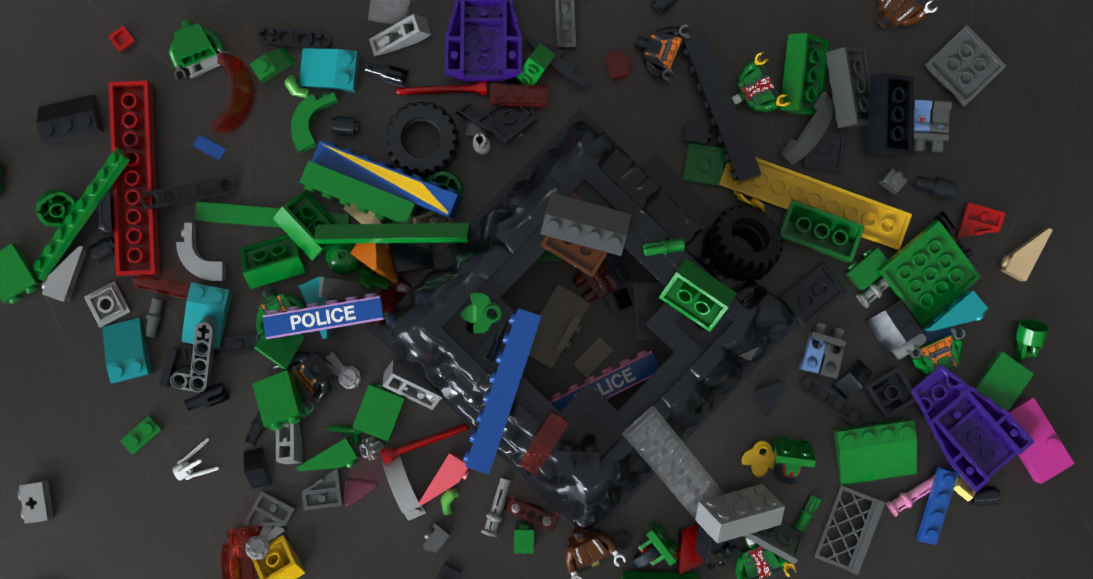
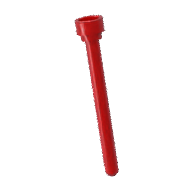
M487 81L475 82V84L398 87L396 89L398 95L476 92L479 95H488Z
M465 423L394 449L392 447H385L380 449L384 464L392 462L395 456L469 430V426Z

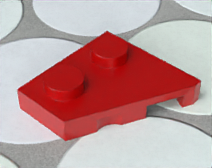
M967 202L956 237L961 239L973 235L999 232L1006 213Z
M697 523L679 531L680 546L678 547V555L680 558L679 567H677L678 574L704 564V561L695 551L699 527Z

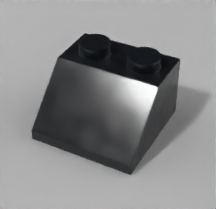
M902 300L893 301L864 321L885 353L907 343L922 333V330Z

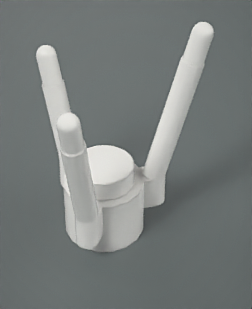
M209 438L201 442L188 455L177 462L178 465L173 467V473L179 481L184 478L189 480L193 477L219 470L217 466L192 473L193 467L200 464L202 460L199 459L191 464L186 462L209 442Z

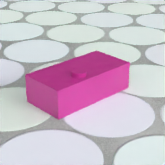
M1027 396L1011 406L1008 412L1035 441L1019 455L1034 482L1042 484L1075 464L1034 397Z

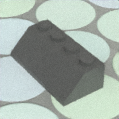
M843 47L826 52V64L829 70V82L832 88V101L835 106V119L838 128L868 125L869 76H871L866 47Z
M551 192L540 234L621 256L631 214Z

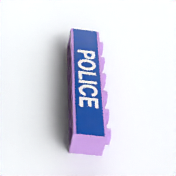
M376 293L364 295L365 298L357 300V296L345 298V302L338 303L336 299L326 301V305L318 306V303L307 304L305 309H299L298 306L288 307L287 312L279 313V309L267 311L268 315L262 316L266 339L384 320L385 314L382 297L376 296Z

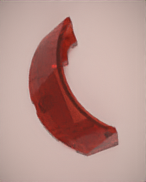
M218 53L217 64L222 65L225 73L229 75L231 94L225 113H222L219 119L211 122L210 131L231 133L241 125L251 109L253 83L247 67L238 56Z
M259 526L228 530V541L223 543L221 551L222 579H255L252 558L246 554V543L252 536H257Z

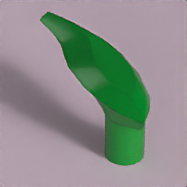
M337 425L326 427V430L351 435L354 444L360 443L359 434L361 431L352 428L353 426Z

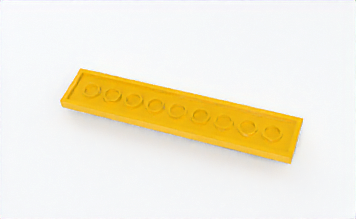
M756 158V161L760 168L761 176L738 185L737 181H733L731 178L730 170L732 169L730 164L725 165L719 185L785 210H787L791 200L865 225L862 238L897 251L900 250L912 217L910 213Z

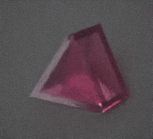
M349 477L345 480L343 502L345 509L377 487L379 483L355 477Z

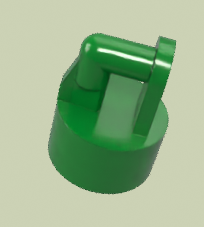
M1034 319L1020 320L1016 333L1017 344L1014 352L1016 361L1022 362L1024 359H1035L1038 356L1042 346L1045 345L1049 330L1045 323Z

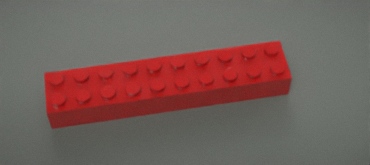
M149 81L109 82L111 154L117 147L123 150L130 160L113 183L116 275L160 274L158 208L146 209L140 203L141 196L145 192L157 190L153 84ZM147 195L144 198V202L146 205L152 206L155 204V198L152 195Z

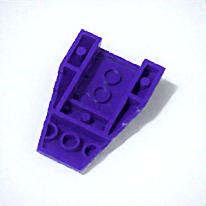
M455 0L448 30L445 34L444 74L463 81H505L522 74V34L513 0Z
M942 365L911 390L948 462L974 492H977L991 480L990 477L1012 458L1023 453L1035 442L1008 411L979 393L972 386L966 384Z

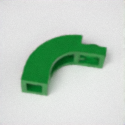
M334 92L323 93L319 96L320 99L318 100L314 94H311L296 108L291 121V135L299 153L318 146L311 130L312 121L318 112L339 102Z

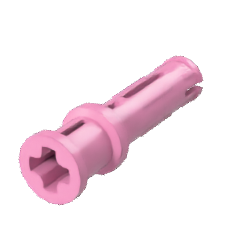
M935 475L907 493H900V496L893 501L886 502L890 512L897 517L898 513L907 507L911 508L916 500L931 491Z

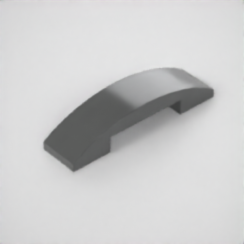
M826 92L821 94L813 106L816 113L797 141L791 139L780 154L791 165L800 161L815 147L830 124L835 106Z

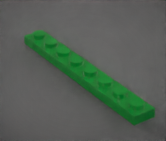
M116 147L112 154L109 155L108 160L97 172L96 177L87 186L82 197L76 202L70 214L66 216L63 224L55 232L48 245L45 246L39 258L34 262L31 269L39 280L44 281L96 209L100 200L130 161L123 150Z

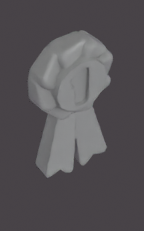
M331 352L330 356H326V359L332 364L330 365L326 362V365L334 375L338 376L339 383L344 388L353 389L358 387L362 381L361 371L355 366H344L334 352Z
M263 526L260 536H252L247 541L246 554L253 560L263 559L269 553V542L285 530L281 526H275L274 528L273 526Z

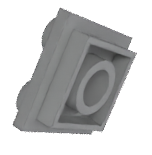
M116 281L84 297L100 328L131 312ZM105 299L111 301V307L108 310L104 309L102 305Z

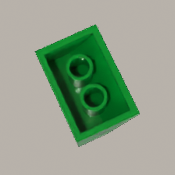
M307 190L283 205L273 218L312 261L324 253L331 245L315 244L313 239L317 225L338 224Z
M288 234L240 248L242 272L250 289L306 273L301 249Z
M685 258L659 298L710 332L729 308L737 293Z

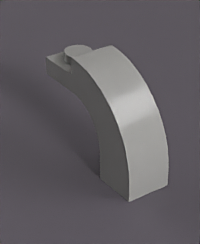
M184 223V227L181 229V237L184 239V242H176L177 252L183 265L199 278L210 281H226V262H210L202 258L196 247V224Z
M401 454L395 456V459H392V462L384 464L382 460L390 488L401 512L405 514L408 521L426 514L424 506L419 504L420 499L412 485L406 463Z

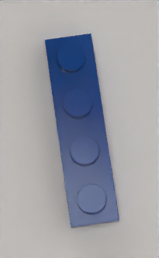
M942 467L937 468L916 538L919 542L937 545L957 480V471Z

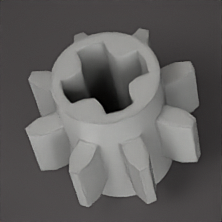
M374 436L361 440L363 444L360 445L359 450L362 457L368 458L369 461L381 457L380 449H383V443L380 439H375Z

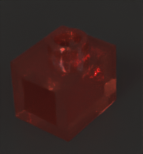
M619 50L609 52L608 56H605V62L610 81L629 77L628 68L631 67L629 56L625 57V52H619Z

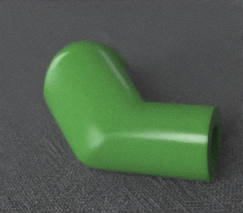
M289 75L285 80V86L290 94L297 97H308L310 89L299 87L296 83L297 78Z
M449 488L442 495L443 515L453 514L451 502L459 496L457 488Z

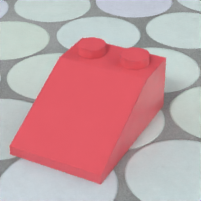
M451 450L421 498L420 505L425 504L459 483L461 478L466 479L471 469L465 467L467 462L463 461L464 457Z

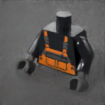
M685 24L681 27L671 26L657 29L652 32L649 40L638 36L635 47L645 50L642 59L652 75L672 83L668 77L670 75L676 76L671 68L683 39L680 36L690 38L691 35L686 34V31L692 29V27Z
M299 351L295 353L288 367L315 397L304 404V407L311 404L312 410L309 412H313L319 408V402H322L331 392L333 372L326 365L325 360L321 359L317 353L309 354ZM276 365L273 370H275L276 368H280L283 372L288 370V367L287 369H282L281 367Z

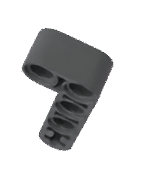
M205 316L196 325L191 367L180 366L176 369L170 378V383L174 388L202 392L210 383L217 333V321L213 317ZM201 342L205 343L208 348H204ZM199 360L203 361L206 366L201 365ZM178 375H182L185 380L180 379ZM197 378L203 380L204 383H199Z

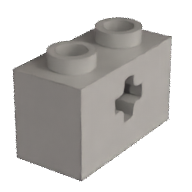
M48 480L19 485L18 498L22 503L21 517L24 519L25 524L54 518Z

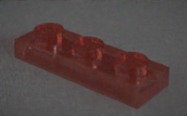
M490 84V104L547 107L548 86Z
M141 275V277L134 276L132 282L138 289L187 299L190 289L189 285L183 283L174 285L165 279H160L159 281L152 280V277L147 275Z
M551 412L518 465L537 475L569 422Z

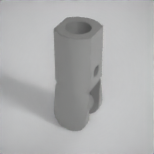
M217 54L186 67V70H189L190 78L192 79L222 65V62ZM201 65L202 70L197 71L196 66Z
M919 334L891 351L896 359L900 360L908 355L907 349L914 351L915 344L918 347L922 346L926 342V337L924 334Z

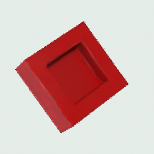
M124 25L108 36L120 53L136 42Z

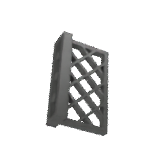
M841 485L814 557L859 575L885 502ZM843 490L851 493L854 501L844 505L841 500ZM854 495H857L861 498L856 500ZM863 499L872 501L870 509L862 512L858 501ZM856 503L860 513L849 517L845 507ZM843 508L847 519L837 523L834 517L835 511ZM862 516L865 523L863 527L855 530L851 519ZM833 519L835 524L830 526ZM849 521L853 531L842 535L838 525ZM836 526L841 537L830 541L827 532ZM855 533L858 540L857 544L848 548L844 538ZM842 539L846 549L836 553L831 543ZM830 544L834 555L829 557L819 555L821 548ZM847 551L851 557L848 566L840 563L837 557Z

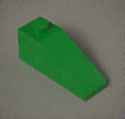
M349 437L296 467L297 471L342 468L345 465L349 468L357 463L356 459L359 457V454Z

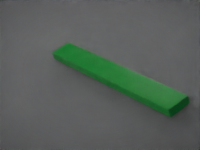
M196 202L195 221L281 228L273 219L280 208ZM328 212L338 224H349L350 214Z
M470 223L317 225L313 240L315 244L468 242Z

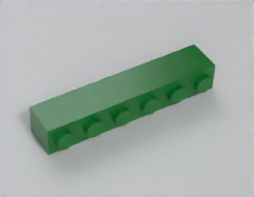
M308 161L300 179V183L305 185L304 189L315 193V190L322 192L321 196L330 200L333 197L340 199V204L348 207L351 204L357 206L356 210L365 214L370 211L375 213V218L385 221L387 218L393 221L392 224H411L418 207L415 203L311 161Z

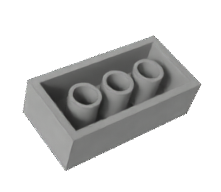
M763 484L699 501L695 520L716 543H720L781 525L785 506Z

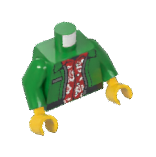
M764 52L757 54L755 59L744 66L738 76V83L736 85L738 93L731 96L735 107L744 102L748 109L752 108L758 112H770L780 106L790 105V102L783 103V98L788 95L779 96L762 65L769 60V58L764 61L760 59V55Z
M744 538L747 548L741 550V555L737 558L735 569L737 579H764L783 571L782 567H784V572L788 577H790L787 572L788 569L792 568L796 573L795 566L788 560L748 538Z

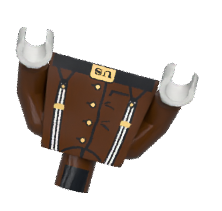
M878 0L880 4L878 10L883 15L877 22L883 28H886L891 22L895 26L900 24L903 26L916 24L927 17L929 12H935L938 6L935 9L929 7V4L934 0L927 2L926 6L921 0Z
M577 526L573 529L574 536L568 539L569 546L566 548L564 557L567 570L572 575L571 579H582L577 575V571L580 574L612 558L611 554L614 555V564L616 566H620L616 561L618 557H621L625 562V556L622 553H618V547L609 535L600 531L596 532L593 528L584 530L582 526Z

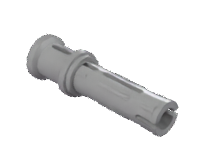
M476 134L473 138L475 152L481 155L488 153L491 147L488 138L483 134Z
M881 277L877 282L869 285L864 292L858 293L856 298L865 308H868L872 301L882 296L883 291L889 285Z
M500 478L491 511L486 515L487 521L481 533L498 537L497 530L500 522L503 520L501 514L512 481Z

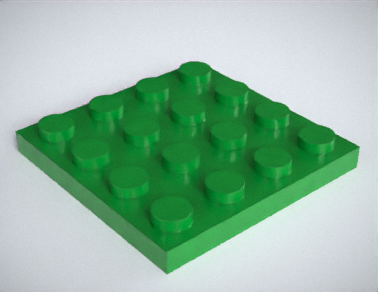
M937 219L877 269L922 327L982 278Z

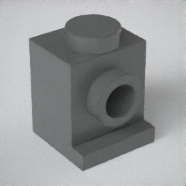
M890 168L878 183L892 194H895L901 190L908 180L904 178L905 174L903 172Z
M437 521L433 525L435 529H430L424 536L426 541L422 545L429 553L433 551L435 554L451 535V532Z

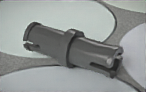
M151 298L149 314L146 315L148 320L144 333L145 336L157 337L159 321L162 320L160 315L164 302L163 299Z

